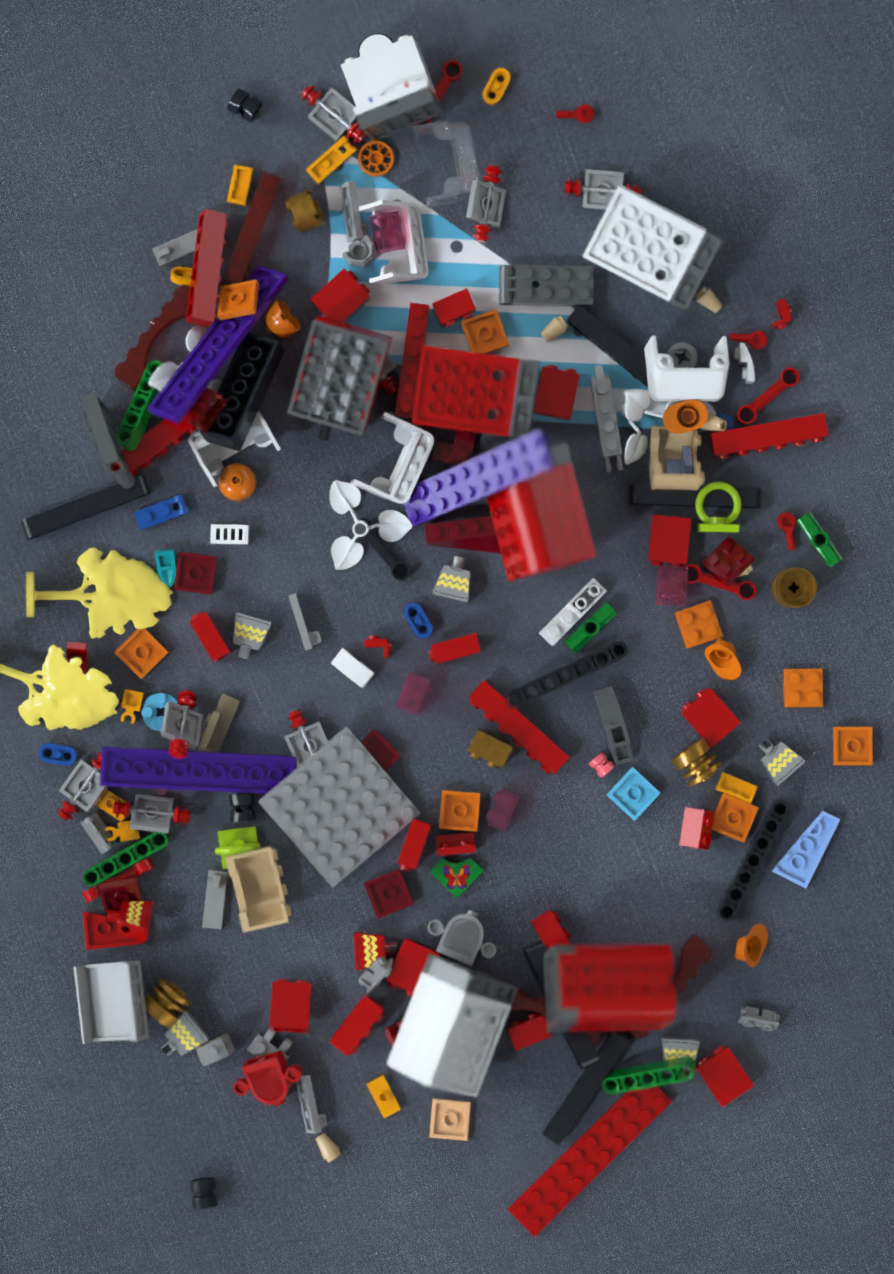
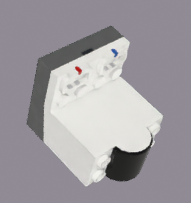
M371 34L360 43L358 58H348L344 61L345 63L341 64L356 107L353 109L360 128L372 141L381 140L444 114L418 43L413 36L404 35L394 43L386 34Z

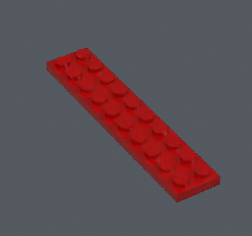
M658 1086L625 1092L507 1208L508 1211L536 1237L672 1103V1100Z

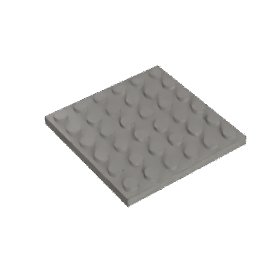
M347 726L258 800L260 805L332 888L407 826L413 818L415 819L421 814Z

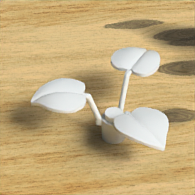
M196 325L188 332L186 346L190 352L208 331V327ZM173 362L163 363L153 373L148 384L161 391L181 365L177 366ZM213 379L201 394L202 400L207 407L211 408L222 380Z
M643 390L626 391V403L620 408V415L628 419V424L637 432V434H632L626 443L624 462L627 465L640 459L648 446L647 437L641 435V431L634 422L640 421L643 413L663 418V414L645 410L650 404V395ZM668 401L665 410L668 406L681 401Z
M335 480L332 483L329 493L332 508L339 514H345L350 510L355 522L353 525L355 536L352 540L347 536L337 538L332 544L331 555L336 570L350 568L361 560L364 552L363 546L355 541L358 537L365 536L368 530L380 527L379 535L381 538L388 542H395L400 540L412 528L409 519L395 510L383 511L378 518L380 524L368 526L365 521L357 519L353 510L361 501L359 489L347 482Z

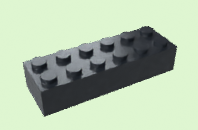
M248 333L239 344L200 430V434L206 442L241 451L284 354V349L279 341Z

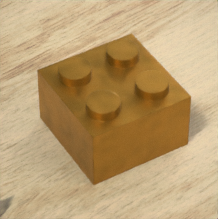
M477 730L468 751L471 752L469 756L479 761L482 757L488 760L487 765L498 769V767L503 768L513 747Z

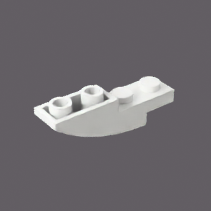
M593 578L539 634L553 646L607 590Z

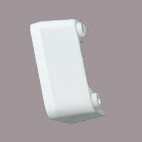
M380 200L359 207V211L372 212L373 222L385 230L389 264L381 268V276L369 279L370 283L391 284L426 278L429 269L419 207L411 202Z
M651 336L644 348L648 390L653 400L682 402L695 399L701 402H716L723 397L729 370L726 336H722L715 346V355L710 360V368H674L671 356L658 353L656 336Z
M258 410L241 450L253 443H256L258 447H267L272 442L277 451L281 450ZM199 430L189 437L188 442L213 487H216L217 484L212 476L218 475L224 467L223 460L239 451L206 442Z
M384 412L381 413L380 418L397 425L394 430V438L398 443L404 445L389 480L384 477H377L372 480L370 486L356 479L351 480L350 484L379 497L401 504L409 500L433 447L434 438L431 433Z

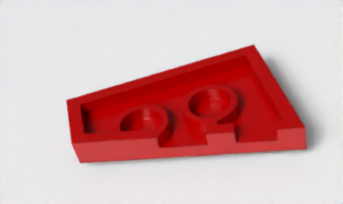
M82 911L86 950L145 943L144 941L118 934V923L107 921V916Z

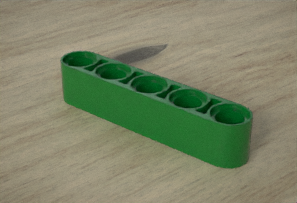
M158 360L151 361L147 365L116 434L117 441L126 451H133L137 448L152 415L148 407L161 392L148 384L153 373L162 365Z
M155 832L84 872V883L88 886H95L168 845L169 835L167 833ZM158 834L163 835L165 838L163 845H158L155 842V837ZM140 844H145L148 847L146 854L139 852L138 847ZM124 853H128L131 856L129 864L123 863L121 859ZM108 862L114 865L112 873L105 871V864ZM90 872H94L97 875V880L94 883L88 880Z
M682 1057L611 1070L605 1077L602 1088L608 1094H616L688 1081L693 1078L696 1062L690 1057ZM682 1067H688L690 1071H686ZM664 1070H668L672 1074H666ZM646 1073L651 1074L653 1077H647ZM627 1077H632L634 1081L629 1080ZM608 1080H613L616 1084H612Z

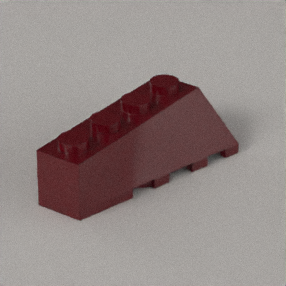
M491 516L425 524L426 541L429 546L501 554Z

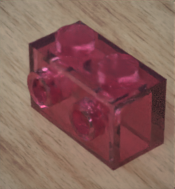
M398 211L369 216L376 254L405 249V237L401 228L402 220Z
M658 566L655 605L685 607L688 568Z
M409 672L395 708L416 716L418 712L422 714L426 704L422 701L425 694L429 696L433 686L429 684L430 679Z
M501 789V792L497 791L493 799L495 806L493 810L489 809L485 818L488 820L487 825L505 832L520 796Z

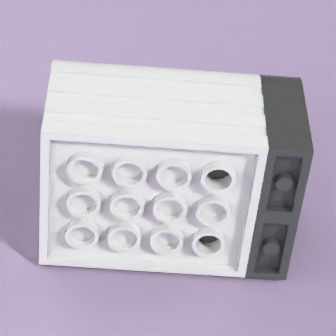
M620 185L583 257L687 310L724 238L645 196Z
M429 954L387 1065L428 1086L477 1097L518 987L464 963Z

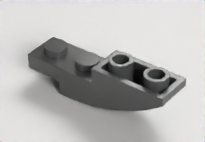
M612 685L593 690L614 765L634 760L626 725Z

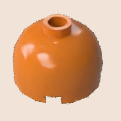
M277 299L268 306L264 316L266 322L264 326L269 334L274 333L278 337L287 338L297 333L301 327L296 316L292 317L289 312L291 309L281 299Z
M234 463L225 467L220 473L218 480L222 494L231 501L238 502L247 500L255 491L257 484L255 474L251 468L241 463Z

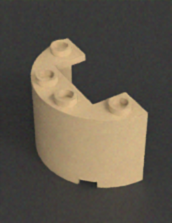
M651 426V489L699 490L701 484H704V472H701V463L697 462V446H701V435H698L697 430L675 434L666 429L665 426ZM682 446H690L693 463L692 474H667L666 459H681Z
M266 847L225 857L229 876L232 877L243 933L289 922L288 917L292 916L290 905L286 904L285 895H288L286 883L282 884L281 876H284L282 866L277 865L278 854L276 848Z

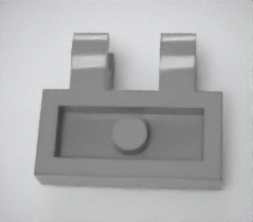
M269 1029L264 1036L258 1033L247 1050L256 1057L282 1050L287 1060L289 1055L285 1052L293 1042L286 1038L278 1048L270 1042L277 1031H270Z

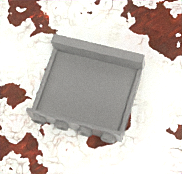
M140 960L85 964L74 967L82 1044L117 1040L138 1041L149 1038Z

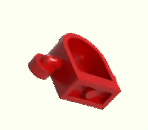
M282 1050L250 1058L242 1066L246 1079L239 1078L235 1082L233 1090L236 1094L243 1096L251 1089L252 1094L258 1101L268 1105L279 1106L285 1102L284 1098L291 1089L292 1082H297L301 1078L302 1069L298 1065L288 1067Z

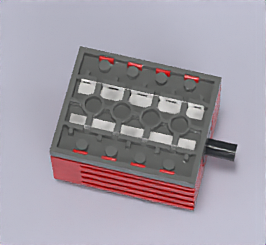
M316 317L311 326L287 414L321 423L317 436L321 440H329L332 427L362 436L368 427L393 337L328 317Z

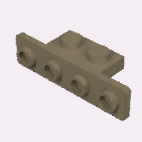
M226 694L221 695L216 710L212 714L209 713L206 718L205 724H207L205 732L201 731L199 751H220L240 700Z

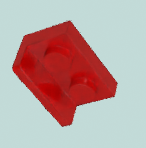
M474 833L436 836L437 856L476 852Z

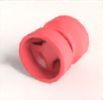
M603 751L588 763L597 770L600 778L615 767L612 761L607 760L606 754Z

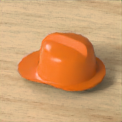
M695 399L675 403L668 406L664 411L663 423L666 429L675 434L697 430L706 423L708 410L701 401Z
M718 638L713 645L705 649L704 655L718 676L726 680H734L740 676L742 668L736 658L734 645L724 641L722 638Z
M757 923L752 927L748 935L738 939L735 959L746 962L750 967L758 965L768 943V930L766 926Z

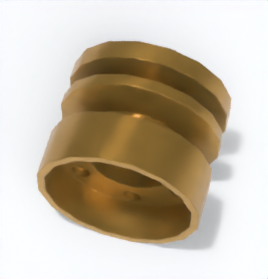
M797 567L787 568L775 575L771 584V592L778 604L788 608H800L807 606L813 601L817 592V583L814 576L806 569ZM788 586H796V590H793L792 593V590H789Z
M704 738L699 739L670 760L677 771L687 768L688 771L682 778L685 780L690 776L693 777L687 782L689 787L701 784L714 775L718 768L722 766L720 761L714 764L710 763L717 757L715 754L709 757L705 756L710 750V746Z
M161 977L158 982L162 987L157 984L153 986L158 995L156 996L150 992L145 995V1009L161 1024L171 1028L178 1019L174 1010L176 1009L183 1013L185 1011L183 1005L188 1007L192 1002L178 985Z

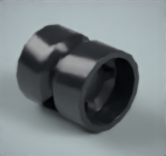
M238 88L233 94L227 110L236 115L241 114L242 119L252 123L258 115L263 101L254 96L249 97V93Z
M254 793L229 795V803L233 807L230 811L231 822L256 820L255 809L252 808V805L255 804Z
M214 1177L190 1180L191 1191L195 1193L192 1196L193 1209H206L218 1205L217 1194L213 1193L216 1189Z

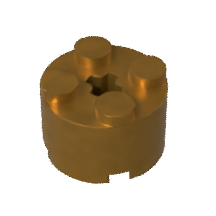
M311 189L291 196L285 201L288 211H292L294 216L292 222L295 229H299L303 233L325 224L323 221L324 215L317 199L313 200L311 195H314Z

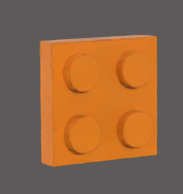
M257 279L221 286L217 313L220 320L256 314L259 291Z
M497 309L461 321L471 352L487 354L509 346Z
M711 600L674 613L686 649L723 637Z
M143 628L137 629L114 653L140 679H143L169 652Z
M783 669L784 707H823L822 669Z
M833 727V765H873L872 727Z
M442 790L439 829L477 832L480 793Z
M722 793L714 813L715 821L712 830L745 843L759 807Z

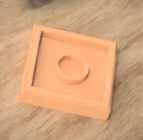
M433 1098L429 1137L468 1141L471 1101Z

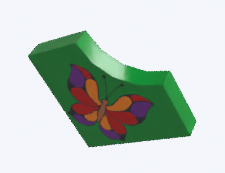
M469 857L467 860L459 863L449 862L442 858L429 872L458 898L484 870Z

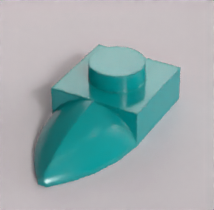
M175 549L156 550L155 559L159 577L165 585L171 588L175 581L177 569Z

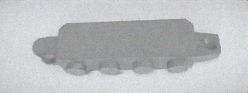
M602 365L594 366L595 377H591L590 386L602 459L604 458L606 472H611L609 457H616V466L618 471L623 470L622 448L611 379L608 375H604Z

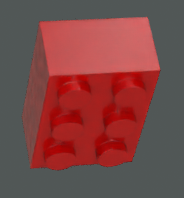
M365 993L333 1034L329 1042L346 1056L350 1053L354 1055L361 1046L359 1041L362 1037L366 1039L372 1032V1024L374 1022L378 1024L385 1013L383 1012L384 1006Z

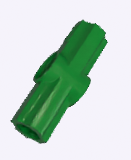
M811 512L796 521L809 539L811 546L816 549L828 568L843 559L830 541L828 534L824 532ZM816 535H821L824 538L822 545H818L815 542Z
M606 602L564 641L565 644L576 654L617 613ZM587 623L595 624L596 630L594 633L586 631Z

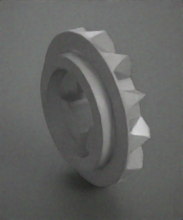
M676 343L671 346L667 353L673 359L674 368H694L697 363V352L688 343ZM685 350V358L689 361H682L678 365L679 358L676 355H681Z

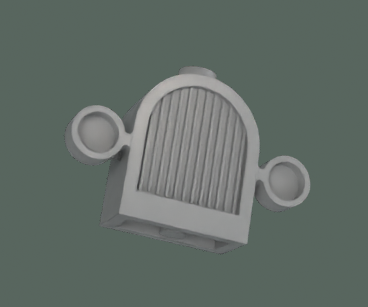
M469 909L467 913L453 916L448 921L446 927L443 926L441 921L436 919L428 924L430 934H442L436 951L472 966L478 950L486 958L494 957L497 950L496 946L491 942L482 943L484 931L481 922L477 918L478 913Z

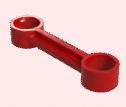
M449 60L443 66V76L435 87L439 102L452 81H457L462 75V67L458 61ZM450 65H456L459 67V73L455 77H450L446 74V68ZM429 119L424 125L416 124L415 127L426 129L430 126L432 119Z
M792 367L784 369L778 381L750 405H744L737 411L736 417L738 422L742 425L752 424L759 411L786 388L794 387L799 382V372ZM787 371H791L796 375V381L791 385L786 384L783 380V375ZM744 408L750 409L753 413V418L749 422H745L740 418V412Z
M694 564L684 567L681 573L682 579L688 584L703 583L736 593L741 600H750L754 598L757 592L756 586L750 581L741 583L733 581L727 587L715 575L702 572ZM689 567L695 568L698 572V578L694 581H688L684 576V572ZM743 584H750L753 588V593L748 598L740 594V587Z
M148 857L102 883L136 878L155 866L151 858ZM99 884L82 893L86 903L100 897Z

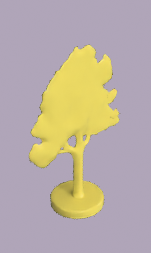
M89 548L77 560V564L80 566L82 573H84L82 586L78 589L71 591H36L34 572H26L27 617L35 616L36 600H78L82 605L89 608L90 637L93 639L98 637L100 639L106 635L104 631L113 626L114 632L122 635L125 632L123 625L127 624L128 620H132L137 629L153 627L159 621L153 613L166 611L171 606L170 594H173V591L158 577V573L154 572L145 562L135 559L127 560L126 557L121 556L115 550L110 551L108 556L101 560L100 557L103 555V552L97 548ZM94 584L96 586L95 592L84 593V590L89 585Z
M51 645L48 649L49 653L42 665V671L38 670L33 674L24 673L0 664V673L21 680L29 687V699L25 700L22 705H19L18 711L26 724L30 726L40 725L39 718L41 717L44 719L49 730L63 728L64 726H67L69 729L82 730L83 728L98 724L99 721L105 720L113 714H117L115 707L118 705L119 700L116 694L105 689L106 685L112 684L109 677L95 668H91L85 675L79 667L82 664L81 658H72L68 663L63 656L65 652L61 647L57 648L55 645ZM33 683L43 686V692L38 693Z

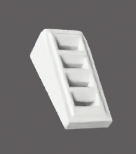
M211 524L210 544L249 545V525ZM216 529H220V540H216ZM224 529H228L227 540H224ZM232 529H235V540H231ZM239 530H243L242 540H239Z

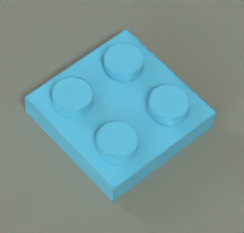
M631 767L606 795L635 821L659 796L660 792L635 768Z

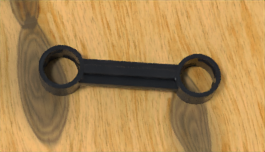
M367 518L358 519L367 521L370 525H372V522ZM373 529L361 537L369 542L391 568L394 579L405 581L409 578L411 573L409 565L399 561ZM404 565L407 567L408 573L405 578H397L395 576L394 568L396 566Z

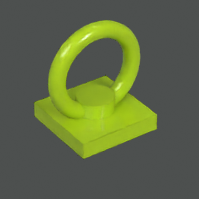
M713 482L704 486L697 495L695 507L699 518L705 524H697V531L739 532V524H732L738 518L741 511V498L737 490L725 482ZM720 489L731 495L734 508L728 517L707 516L703 508V501L709 492Z
M256 826L217 831L219 847L215 849V854L221 855L222 869H228L225 857L258 850L261 847L258 842Z

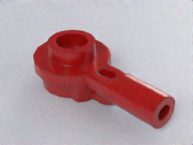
M584 104L574 111H556V118H576L580 123L586 124L593 120L594 110L591 106Z
M754 331L750 335L730 332L729 340L748 342L756 350L763 349L767 344V336L762 331Z
M781 513L777 518V525L781 530L785 531L788 549L794 550L796 546L792 530L796 525V518L792 513Z

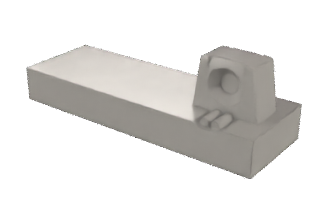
M355 181L347 182L340 186L347 241L354 242L362 239L365 235L368 236L369 231L368 224L361 223Z
M197 229L153 248L152 250L159 266H165L194 253Z
M297 594L288 595L305 651L312 650L313 646L322 642L319 631L308 632Z
M208 870L202 928L222 929L228 878L227 871Z
M302 1075L299 1081L296 1082L306 1133L317 1134L322 1132L321 1128L327 1126L326 1115L318 1114L310 1075Z

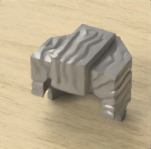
M365 235L360 242L358 240L352 242L348 247L349 251H345L342 254L351 267L364 268L374 260L375 244Z

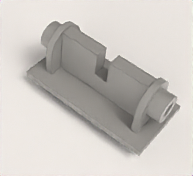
M97 812L81 822V825L101 854H104L118 844L116 840L106 841V838L112 837V834L109 830H104L106 825Z
M378 957L369 966V969H366L359 976V984L368 987L367 994L373 988L376 989L384 977L387 978L392 971V958L387 962L384 957Z
M741 1007V1017L738 1023H742L746 1027H762L765 1031H773L778 1028L780 1015L776 1014V1012L763 1009L762 1015L759 1016V1008Z

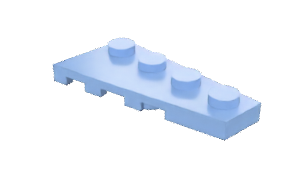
M821 811L771 871L807 888L840 819Z

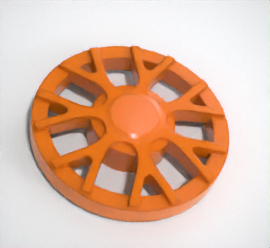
M370 141L359 151V166L369 176H383L393 166V152L382 141ZM377 144L378 151H372L371 145ZM385 147L388 152L383 155L380 151ZM365 149L370 152L368 157L362 154ZM384 158H391L390 163H384L383 161ZM369 160L370 164L363 166L361 161ZM371 165L376 167L374 173L369 172ZM383 165L386 170L380 172L378 166Z

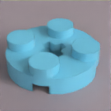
M157 693L147 698L141 713L145 724L149 728L157 731L162 730L164 717L156 715L158 713L157 708H165L169 701L177 704V700L173 696Z

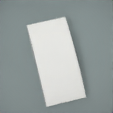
M740 343L738 348H735V359H738V364L745 365V367H742V379H745V384H753L755 382V373L752 358L746 345Z
M344 648L340 650L331 662L332 665L361 688H364L375 674Z

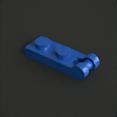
M185 494L135 511L134 514L140 530L190 513V508L185 503ZM178 503L179 510L174 511L173 505Z

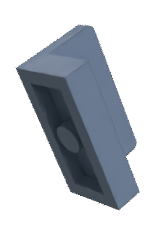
M682 446L681 459H666L667 474H692L693 463L690 446Z

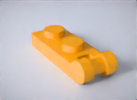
M344 135L306 169V172L319 185L346 160L352 157L358 149L355 145L352 146L347 136ZM341 147L346 149L344 154L339 150Z

